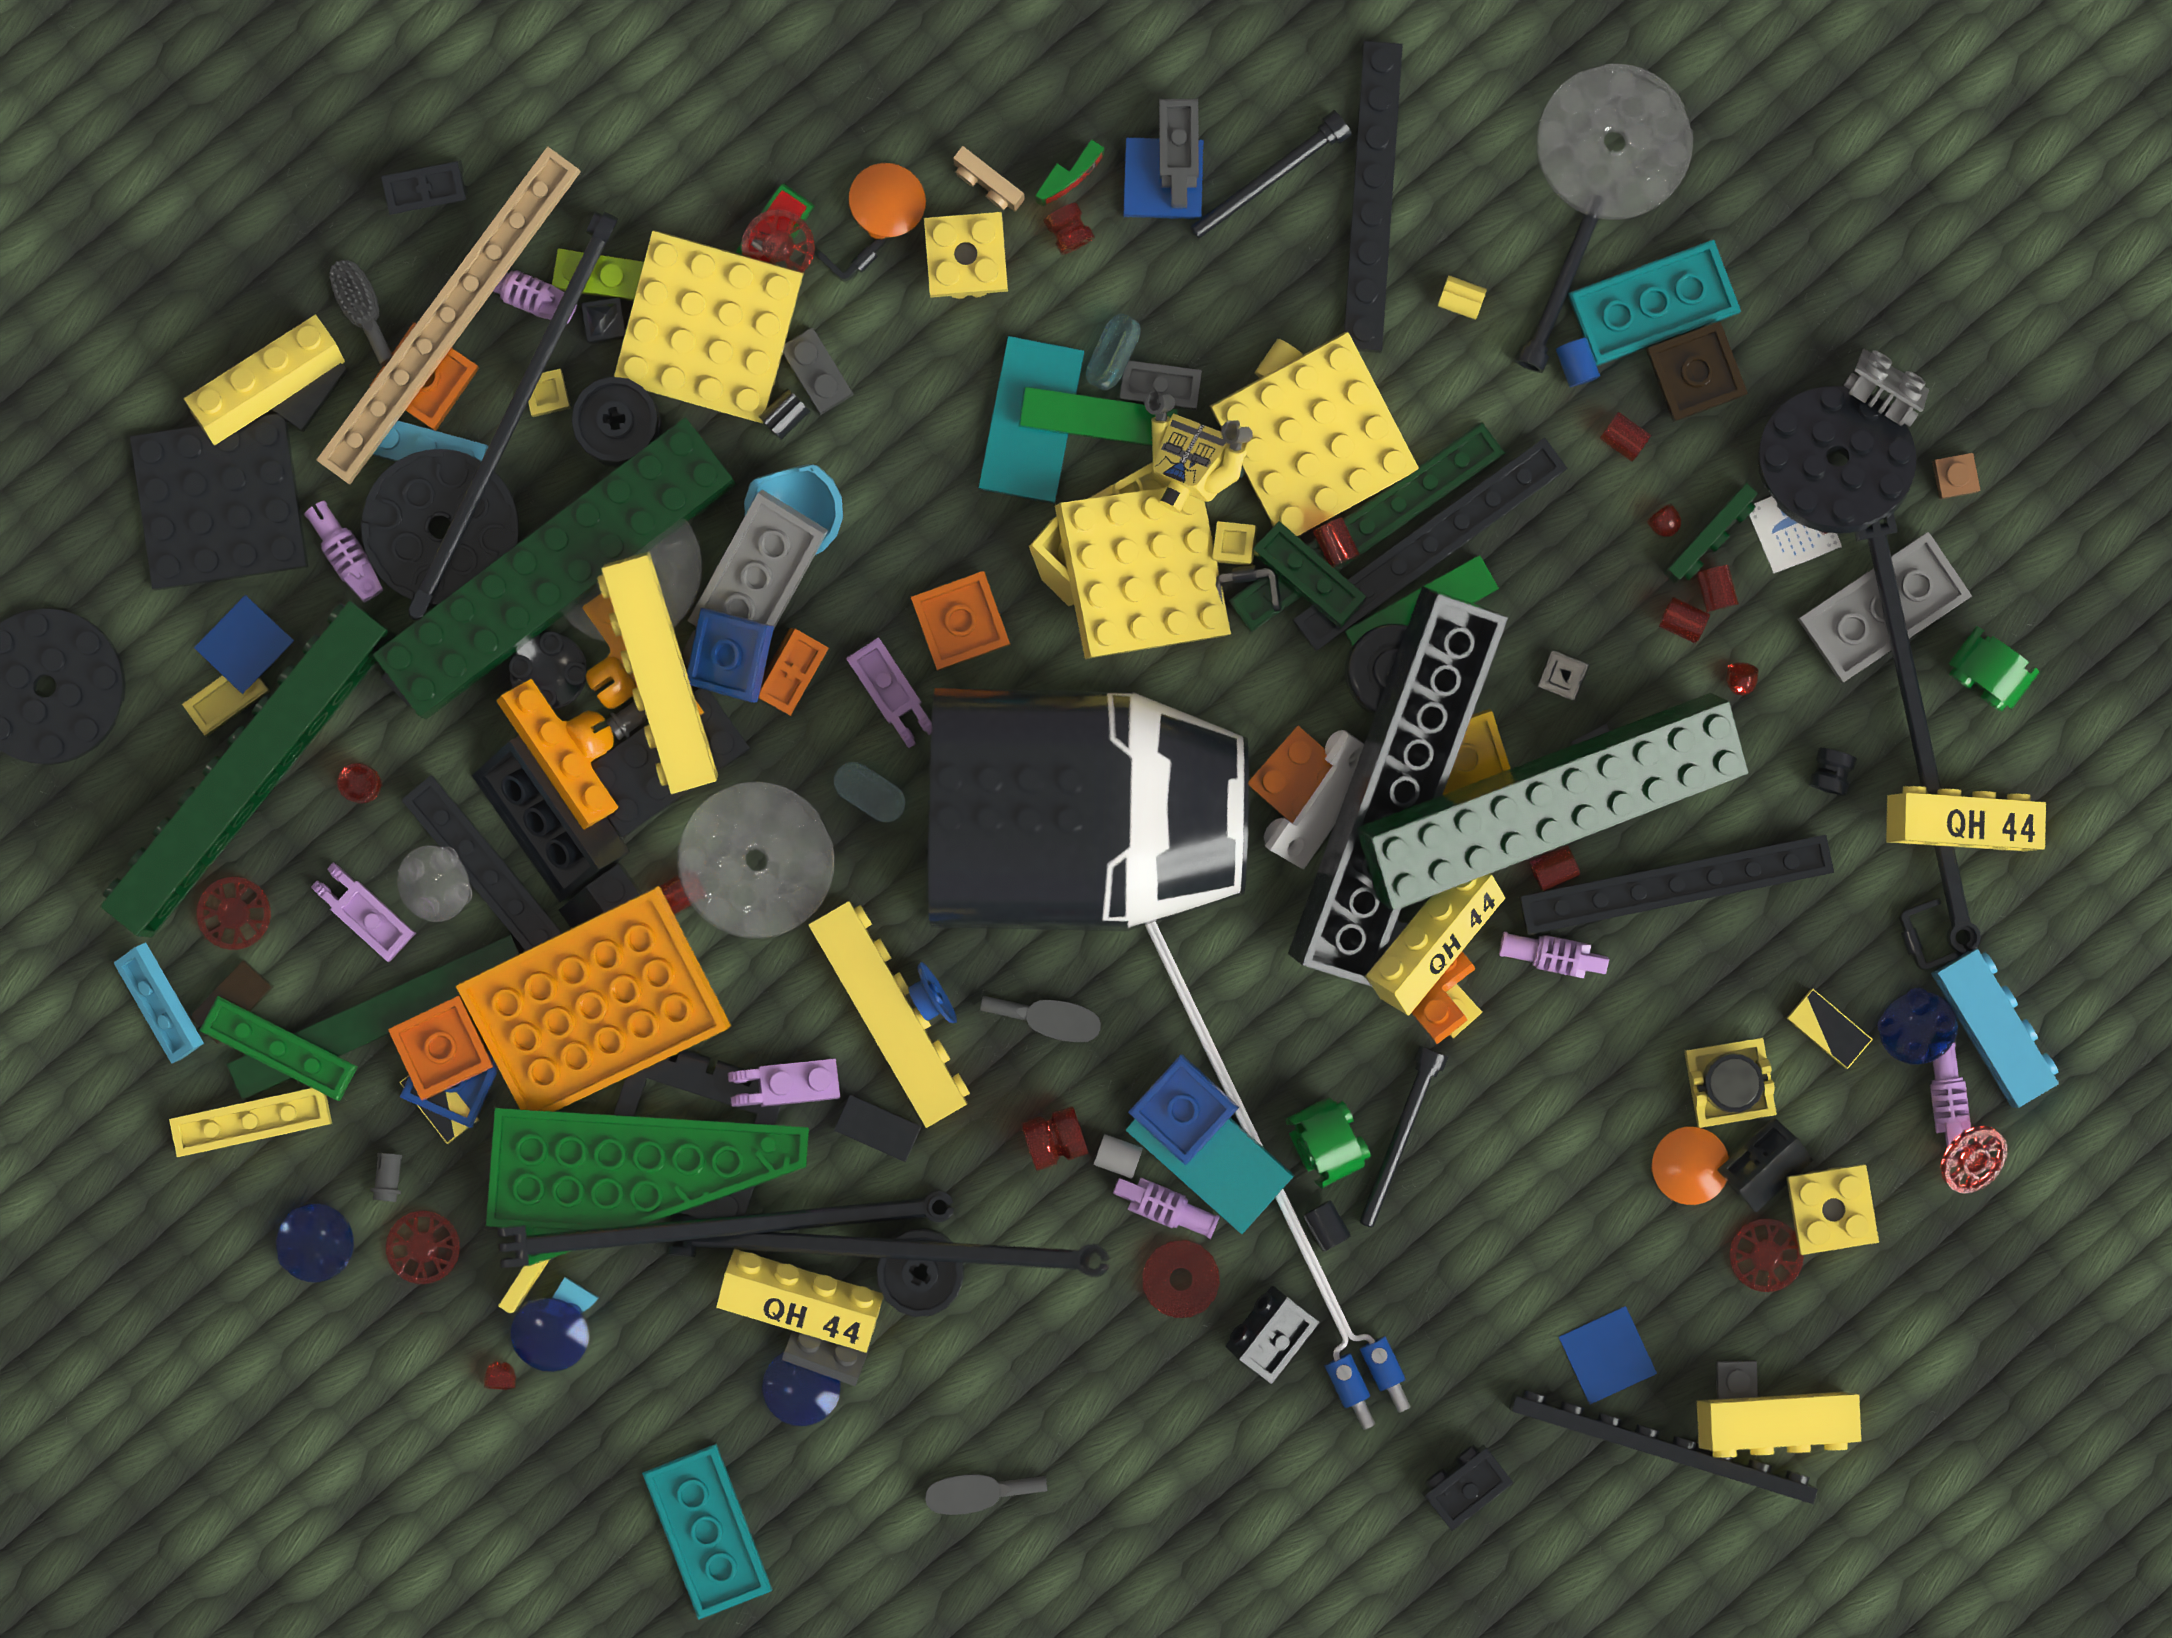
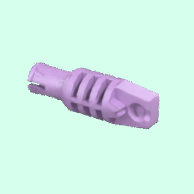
M517 270L506 273L493 290V292L500 294V299L504 303L549 320L552 319L565 293L549 283L535 279ZM576 304V306H575V308H574V310H573V312H572V314H571V316H570V318H569L567 324H568L569 321L571 320V318H572V316H573V314H574V312H575V309H576V307H577V304Z
M326 501L315 504L323 519H320L314 508L310 507L304 515L309 519L322 539L321 550L341 580L351 588L363 603L383 591L382 586L366 552L352 531L341 527L327 506Z
M1504 932L1499 949V956L1533 962V966L1536 969L1584 978L1586 971L1606 974L1609 963L1607 956L1590 953L1591 944L1548 935L1538 936V939Z
M1951 1042L1930 1045L1935 1080H1932L1930 1089L1936 1133L1945 1132L1948 1152L1964 1151L1963 1130L1971 1129L1966 1082L1958 1074L1955 1052L1956 1044Z
M1119 1178L1113 1190V1194L1131 1201L1128 1210L1170 1228H1177L1178 1225L1205 1235L1209 1239H1211L1220 1218L1219 1215L1211 1214L1188 1204L1189 1199H1186V1196L1144 1178H1140L1138 1185Z

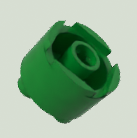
M1976 626L1948 663L1953 668L1949 675L1966 688H1971L1975 684L1982 689L1984 693L1980 698L1996 710L2003 711L2005 707L2012 710L2040 671L2036 667H2032L2028 672L2024 669L2029 663L2025 658L1994 636L1991 638L1987 636L1984 640L1980 637L1984 630Z
M1330 1097L1286 1118V1125H1294L1295 1130L1289 1132V1135L1303 1165L1308 1172L1315 1169L1321 1177L1314 1181L1320 1188H1324L1363 1168L1365 1165L1364 1160L1371 1157L1361 1136L1355 1137L1349 1125L1353 1122V1117L1345 1102L1337 1103Z

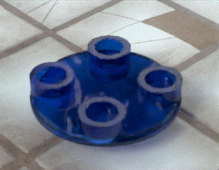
M1914 988L1891 1003L1879 1019L1877 1026L1881 1042L1892 1057L1907 1064H1925L1938 1059L1949 1050L1957 1035L1958 1022L1953 1008L1945 999L1936 994L1929 993L1923 988Z
M309 1204L293 1209L284 1219L278 1230L276 1239L278 1261L292 1276L306 1282H322L337 1276L349 1263L354 1249V1236L349 1222L339 1211L322 1204Z
M554 1298L530 1300L523 1304L511 1326V1341L517 1355L526 1364L538 1370L555 1372L567 1369L581 1359L588 1345L589 1331L583 1317V1311L578 1305Z
M784 1352L781 1353L770 1363L763 1378V1396L768 1408L778 1419L794 1426H808L822 1421L833 1411L838 1402L841 1381L782 1360Z

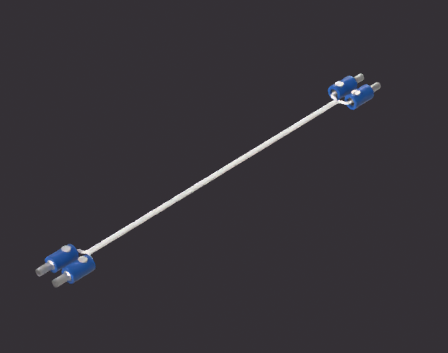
M1157 923L1146 924V929L1225 1094L1239 1106L1235 1115L1242 1129L1263 1146ZM1282 1189L1275 1198L1343 1339L1342 1343L1334 1350V1360L1325 1364L1324 1367L1343 1407H1353L1363 1430L1375 1425L1374 1419L1365 1403V1399L1371 1395L1351 1353L1339 1357L1340 1351L1348 1344V1337L1353 1341L1367 1340L1369 1342L1359 1348L1379 1391L1388 1390L1398 1413L1411 1407L1400 1385L1406 1378L1386 1336L1374 1340L1367 1334L1357 1336L1352 1333L1284 1189Z

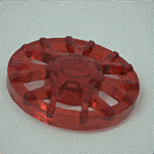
M769 210L759 214L749 223L742 238V253L744 256L751 257V255H755V259L759 260L765 255L766 258L771 260L770 263L776 265V262L785 261L787 268L792 269L793 265L798 268L796 271L803 273L810 266L814 256L815 243L811 229L800 216L790 211ZM771 216H775L773 223L769 219ZM779 216L790 218L786 232L777 231ZM764 219L771 228V232L765 237L756 227ZM794 221H795L799 226L793 228V223H794ZM802 229L807 240L794 244L793 238L790 235ZM753 230L756 233V236H751ZM750 239L761 240L762 251L750 252ZM807 244V251L802 249V246ZM794 249L806 254L802 265L790 259Z
M227 877L211 884L201 895L197 906V921L203 935L212 944L228 950L244 949L258 942L267 931L271 919L270 903L264 891L254 882L240 877ZM234 883L236 898L227 899L223 885ZM239 883L245 885L242 890L239 888ZM250 887L257 893V896L250 904H247L241 898ZM217 888L220 889L219 895L214 892ZM210 895L222 901L217 911L205 906ZM259 899L261 900L262 905H257V901ZM263 908V920L250 919V909ZM204 909L208 910L210 914L204 916ZM218 916V920L222 925L209 931L205 920ZM247 923L256 932L249 940L244 937L240 930ZM256 924H262L260 929L256 927ZM226 928L235 929L233 944L221 941ZM219 932L218 938H215L212 934ZM240 937L243 942L237 944L238 938Z
M1976 1126L1961 1132L1958 1137L1951 1141L1945 1154H1943L1941 1175L1944 1182L1954 1191L1964 1194L1973 1193L1985 1188L1999 1175L2004 1167L2008 1153L2005 1138L1997 1130L1989 1126ZM1989 1135L1994 1136L1986 1145L1982 1146ZM1975 1137L1974 1143L1968 1145V1141ZM1959 1149H1963L1959 1156L1954 1157ZM1998 1150L1997 1157L1991 1158L1989 1152ZM1958 1165L1959 1168L1950 1174V1169ZM1988 1169V1172L1982 1178L1978 1177V1175ZM1966 1173L1968 1175L1966 1184L1962 1185L1960 1182Z
M415 1211L403 1216L393 1225L386 1241L387 1259L394 1272L404 1280L415 1284H429L447 1276L456 1265L460 1252V1241L454 1226L442 1215L431 1211ZM418 1217H430L428 1232H419ZM414 1218V1225H412L409 1222V1220ZM434 1219L440 1222L437 1226H434ZM403 1224H406L414 1233L408 1241L397 1233ZM444 1225L449 1231L450 1236L438 1242L433 1233ZM397 1237L399 1242L394 1243V1238ZM452 1239L453 1246L447 1245V1241ZM406 1245L408 1255L395 1259L393 1246ZM439 1247L453 1250L450 1261L436 1257ZM410 1259L419 1263L414 1276L403 1271ZM433 1260L439 1273L428 1278L424 1263ZM398 1261L403 1262L401 1267L397 1264ZM441 1263L447 1265L443 1270L440 1266ZM420 1272H422L424 1278H417Z
M1769 1218L1757 1219L1744 1225L1734 1236L1729 1254L1731 1267L1737 1278L1749 1288L1760 1292H1774L1787 1287L1800 1273L1804 1255L1799 1254L1795 1231L1785 1223ZM1766 1225L1768 1239L1758 1241L1754 1227ZM1770 1225L1776 1226L1773 1232L1770 1230ZM1780 1228L1790 1235L1781 1246L1773 1241ZM1749 1230H1751V1237L1745 1235ZM1742 1237L1754 1243L1750 1253L1737 1249ZM1793 1239L1795 1245H1789V1242ZM1796 1249V1261L1782 1260V1251ZM1736 1252L1742 1254V1257L1736 1259ZM1751 1258L1755 1267L1742 1274L1738 1263ZM1780 1264L1790 1273L1781 1282L1773 1271ZM1790 1265H1795L1793 1271L1789 1268ZM1759 1270L1769 1272L1767 1286L1755 1284ZM1752 1274V1281H1749L1746 1277ZM1772 1279H1775L1777 1284L1771 1285Z

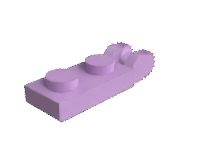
M879 637L846 658L887 722L894 725L908 748L916 744L914 736L899 718L910 710H913L917 716L918 723L922 729L929 735L932 733V723L919 705L922 702Z
M333 862L328 867V870L333 878L348 888L345 894L338 899L329 887L319 881H316L311 888L332 907L330 910L387 962H390L416 933L362 883L354 881L351 876Z
M836 1059L759 1066L757 1069L728 1073L729 1082L745 1083L758 1080L759 1094L743 1093L731 1097V1104L734 1107L761 1104V1107L840 1098Z

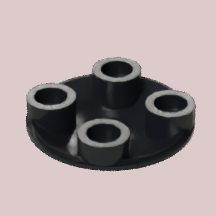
M555 632L537 635L513 654L509 664L512 687L515 688L532 678L553 710L573 702L580 695L586 683L587 663L583 652L571 639Z

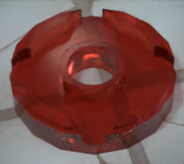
M1188 1240L1169 1241L1157 1247L1147 1259L1142 1273L1143 1290L1150 1304L1162 1314L1175 1318L1193 1317L1205 1311L1215 1300L1220 1285L1219 1268L1213 1256L1200 1244ZM1177 1268H1185L1192 1274V1283L1185 1290H1177L1170 1284V1275Z

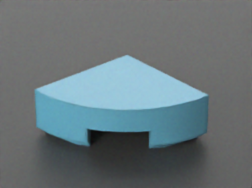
M564 1277L544 1311L555 1316H574L589 1309L599 1297L569 1278Z

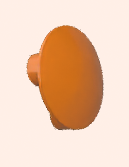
M879 163L867 167L856 176L849 190V207L854 219L875 239L897 237L908 233L920 222L925 211L926 197L920 181L908 169L896 164Z
M1682 1127L1668 1133L1659 1142L1653 1154L1651 1172L1659 1189L1671 1200L1686 1205L1701 1204L1714 1198L1724 1188L1727 1181L1718 1172V1169L1729 1159V1155L1721 1140L1710 1131L1698 1127Z

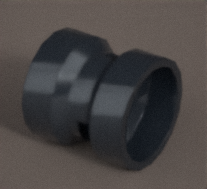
M1820 747L1816 757L1818 762L1817 771L1811 774L1808 785L1828 793L1846 796L1849 787L1847 781L1848 773L1854 770L1857 758L1843 752Z

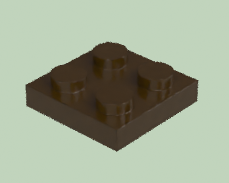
M1721 321L1646 349L1673 422L1748 394Z

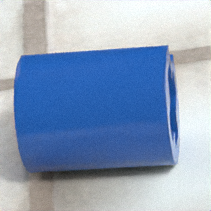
M1581 338L1556 348L1569 388L1582 385L1600 377L1587 338Z

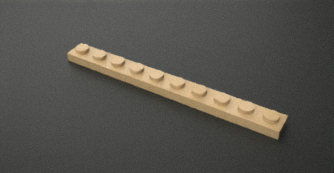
M547 146L317 458L319 463L348 484L353 482L581 171Z

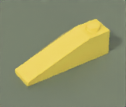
M1150 463L1090 498L1165 488L1168 486L1153 472V463ZM1056 516L1029 545V549L1041 580L1068 606H1072L1074 601Z

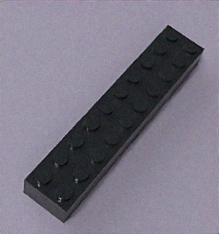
M1422 586L1288 952L1301 965L1372 986L1366 975L1385 953L1401 908L1393 911L1377 900L1357 827L1443 795L1507 622V617L1491 609Z

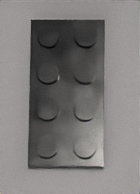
M699 688L693 694L695 700L705 712L700 717L718 772L750 750V747L709 690ZM644 728L591 764L593 770L619 807L607 817L622 838L694 789L691 788L671 794L668 785H661L655 765L661 762L657 747L650 749Z

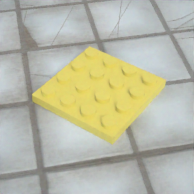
M653 230L614 377L628 378L649 392L763 423L759 416L769 405L804 273Z
M1348 332L1342 333L1210 405L1221 429L1227 421L1238 420L1240 422L1239 427H1249L1252 430L1253 437L1248 443H1242L1247 452L1242 462V469L1272 526L1274 527L1280 521L1296 536L1301 535L1419 469Z
M1165 487L1063 502L1055 505L1085 659L1224 637L1231 634L1223 591L1222 604L1215 585L1219 571L1217 561L1212 560L1214 546L1205 501L1189 495L1180 513L1174 512L1159 502L1167 489Z

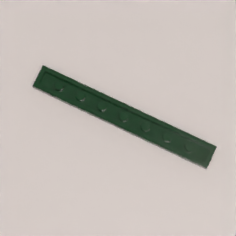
M1481 422L1421 464L1418 470L1387 488L1307 546L1335 570L1340 571L1505 453L1484 423ZM1269 576L1261 577L1229 600L1251 633L1281 612L1274 611ZM1278 576L1282 602L1281 611H1283L1303 596Z
M509 935L294 1034L340 1057L390 1034L388 1029L460 996L456 985L520 954V950L513 935ZM248 1055L226 1064L242 1100L291 1079L290 1076Z

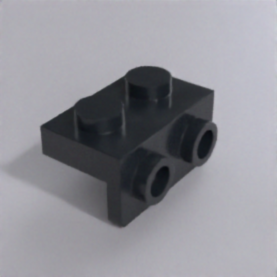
M1474 1444L1456 1457L1459 1464L1447 1473L1444 1469H1441L1425 1481L1428 1488L1422 1492L1451 1531L1514 1483L1484 1444L1478 1449Z

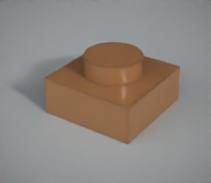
M1973 453L1937 459L1932 462L1939 499L1981 491Z

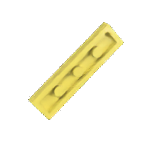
M310 1088L169 1119L176 1155L177 1157L329 1125L332 1124L327 1095Z

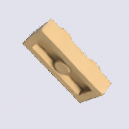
M964 146L953 157L954 165L958 167L955 173L973 187L978 183L989 191L986 195L987 199L1001 210H1005L1008 206L1016 212L1025 200L1022 191Z

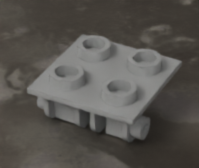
M1863 349L1855 368V372L1859 376L1851 373L1843 386L1850 389L1848 392L1850 395L1865 403L1878 385L1879 388L1868 406L1872 407L1883 390H1886L1889 394L1878 412L1882 414L1895 396L1896 399L1885 413V416L1900 426L1905 423L1910 427L1918 416V413L1913 409L1915 408L1922 412L1926 403L1929 389L1925 387V381L1913 372L1906 371L1903 373L1891 366L1893 362L1881 352L1873 350L1870 353Z

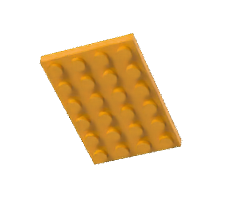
M659 886L456 985L520 1110L555 1112L723 1032L731 1026Z

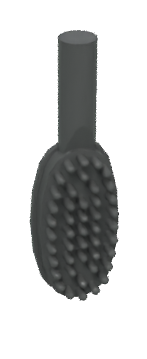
M348 260L336 261L331 266L329 273L336 300L352 324L363 329L380 365L384 367L393 355L376 322L379 316V306L372 284L357 264Z
M983 995L980 1011L1025 1020L1038 1033L1062 1041H1091L1098 1036L1101 1026L1100 1020L1094 1012L1082 1006L1063 1001L1039 1000L1029 1006Z
M959 1475L933 1483L926 1492L925 1500L927 1506L935 1513L960 1515L992 1507L998 1502L1000 1497L1045 1492L1048 1489L1046 1476L997 1482L994 1478L986 1475Z

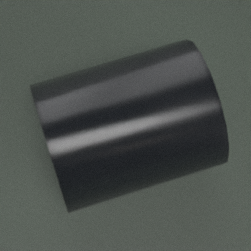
M787 388L759 418L782 440L810 411Z
M1331 1200L1302 1216L1322 1252L1333 1248L1351 1237Z

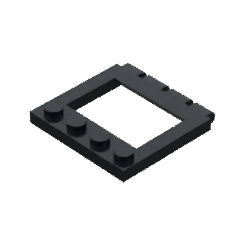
M685 1049L679 1052L676 1062L670 1061V1056L626 1077L614 1115L635 1117L647 1078L731 1106V1097L737 1094H759L758 1080H753L750 1086L744 1085V1083L729 1082V1072L747 1069L720 1060L716 1064L714 1073H707L711 1057ZM761 1104L738 1106L737 1108L757 1114L754 1124L776 1125L782 1105L761 1107ZM755 1186L680 1213L698 1219L746 1215Z

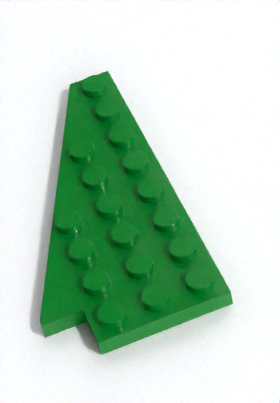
M495 1108L486 1226L509 1227L525 1225L526 1235L650 1224L806 1168L809 1127ZM571 1251L528 1255L529 1266Z

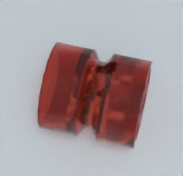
M1073 1106L1052 1112L1051 1119L1049 1120L1040 1116L1021 1123L1037 1171L1057 1165L1059 1157L1062 1156L1069 1161L1089 1154Z

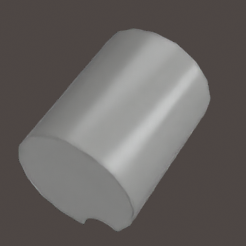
M1104 1134L1093 1165L1132 1179L1143 1148Z

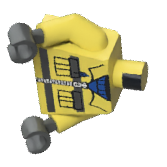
M1151 392L1146 395L1144 404L1149 413L1155 414V417L1151 419L1153 472L1168 486L1159 502L1166 508L1180 513L1189 495L1206 502L1213 500L1217 493L1239 479L1242 462L1247 454L1242 443H1248L1253 437L1252 430L1249 427H1239L1240 422L1238 420L1227 421L1222 426L1220 432L1174 413L1170 418L1167 416V412L1174 408V397L1171 394H1163L1160 406L1158 392Z

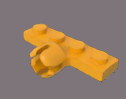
M601 593L585 604L582 609L609 645L610 653L605 659L589 669L585 677L588 685L594 692L614 680V683L600 692L597 698L607 708L615 709L633 696L632 689L638 688L634 672L627 674L622 661L621 651L626 650L622 635L615 636L610 622L609 614L615 612L611 598L604 599ZM696 701L698 711L701 716L705 712Z
M532 678L502 694L496 700L583 830L609 816L619 808L591 765L593 760L606 754L613 747L614 736L610 726L594 734V726L605 720L601 714L587 710L569 721H562L557 717Z

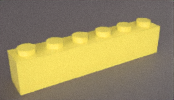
M650 551L604 564L601 568L603 575L598 576V583L603 598H611L615 612L609 614L610 622L615 636L622 635L626 650L621 651L622 661L627 674L634 672L638 688L632 689L638 711H646L650 725L644 726V731L650 749L657 747L661 762L655 765L661 785H668L671 794L717 781L718 772Z
M848 901L810 923L809 927L927 1128L967 1105L968 1103L964 1097L970 1094L959 1073L952 1077L945 1063L951 1059L940 1040L932 1043L925 1031V1029L931 1026L929 1021L924 1019L917 1007L914 1009L911 1007L906 998V995L909 994V986L900 972L893 975L886 961L892 959L884 943L881 939L873 941L866 928L871 926L872 923L860 904L854 908L852 903Z

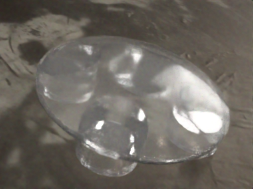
M419 847L410 852L399 867L397 883L400 896L407 908L421 919L431 922L447 921L459 914L472 898L467 871L458 859L456 851L451 847Z

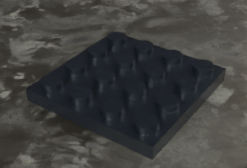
M278 414L258 417L215 446L201 426L130 436L153 590L157 591L308 567L287 421Z

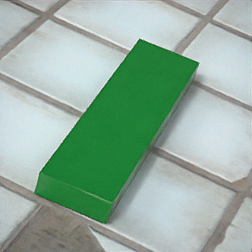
M1025 387L1023 388L1019 427L1152 447L1151 419L1155 417V414L1149 413L1143 404ZM1172 409L1167 412V416L1171 418L1173 413L1177 415L1178 410Z
M1480 555L1423 586L1473 604L1499 589ZM1421 588L1345 630L1344 633L1350 644L1353 646L1362 635L1380 625L1403 624L1408 626Z
M217 996L199 1030L337 1101L341 1100L358 1067L220 996Z

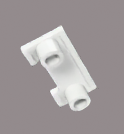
M1339 730L1330 736L1325 746V753L1327 755L1325 760L1333 766L1293 823L1285 818H1279L1267 827L1264 834L1266 848L1304 870L1336 823L1364 743L1345 730Z

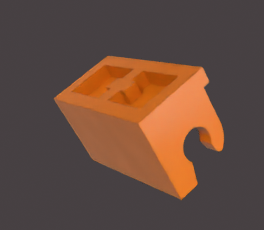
M790 628L763 675L758 699L791 716L829 648L801 631Z

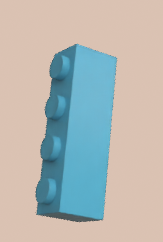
M1978 949L1967 951L1959 958L1935 970L1931 975L2010 1106L2020 1108L2059 1084L2054 1076L2058 1073V1069L2047 1053H2040L2034 1043L2038 1036L2031 1024L2026 1019L2021 1021L2014 1010V1007L2018 1004L2012 992L2006 985L2001 988L1993 974L1997 972V968L1986 952L1981 954Z

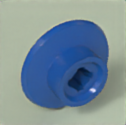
M920 962L918 972L921 980L908 987L909 994L918 1011L927 1021L941 1014L948 1022L957 1023L955 1011L939 981L932 971L923 962Z

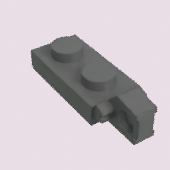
M1159 99L1160 178H1162V188H1171V209H1187V188H1197V178H1199L1198 99Z

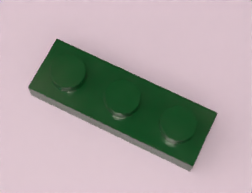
M1747 483L1741 487L1664 574L1674 583L1678 582L1682 577L1689 581L1704 565L1699 558L1706 550L1710 548L1713 552H1716L1728 539L1730 534L1725 531L1726 528L1735 519L1741 524L1756 508L1751 501L1758 493Z
M1280 521L1253 548V554L1339 628L1366 601V595Z

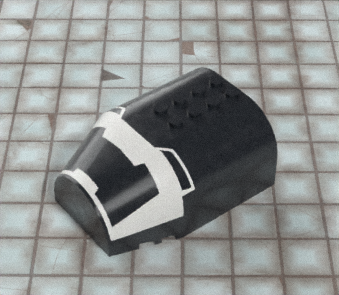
M935 688L932 711L928 900L930 925L936 928L1129 931L1146 924L1165 920L1175 915L1244 895L1248 848V738L1134 692Z

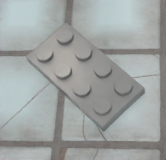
M762 489L753 500L688 622L697 627L700 609L709 608L772 625L775 628L829 530Z
M1929 532L1891 556L1909 638L1972 597ZM1874 568L1798 618V621L1840 683L1845 682L1891 651Z

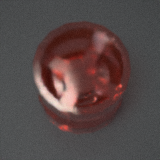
M1077 202L1068 204L1043 219L1048 231L1055 234L1057 238L1056 247L1061 255L1071 253L1095 238L1090 227L1082 222V211Z
M360 763L344 767L337 779L341 795L347 800L360 804L375 800L382 788L379 773L372 767Z

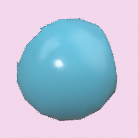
M814 464L797 466L758 477L750 483L744 501L745 515L757 493L763 489L829 530L816 554L823 552L837 537L843 520L842 496L833 478L819 466Z

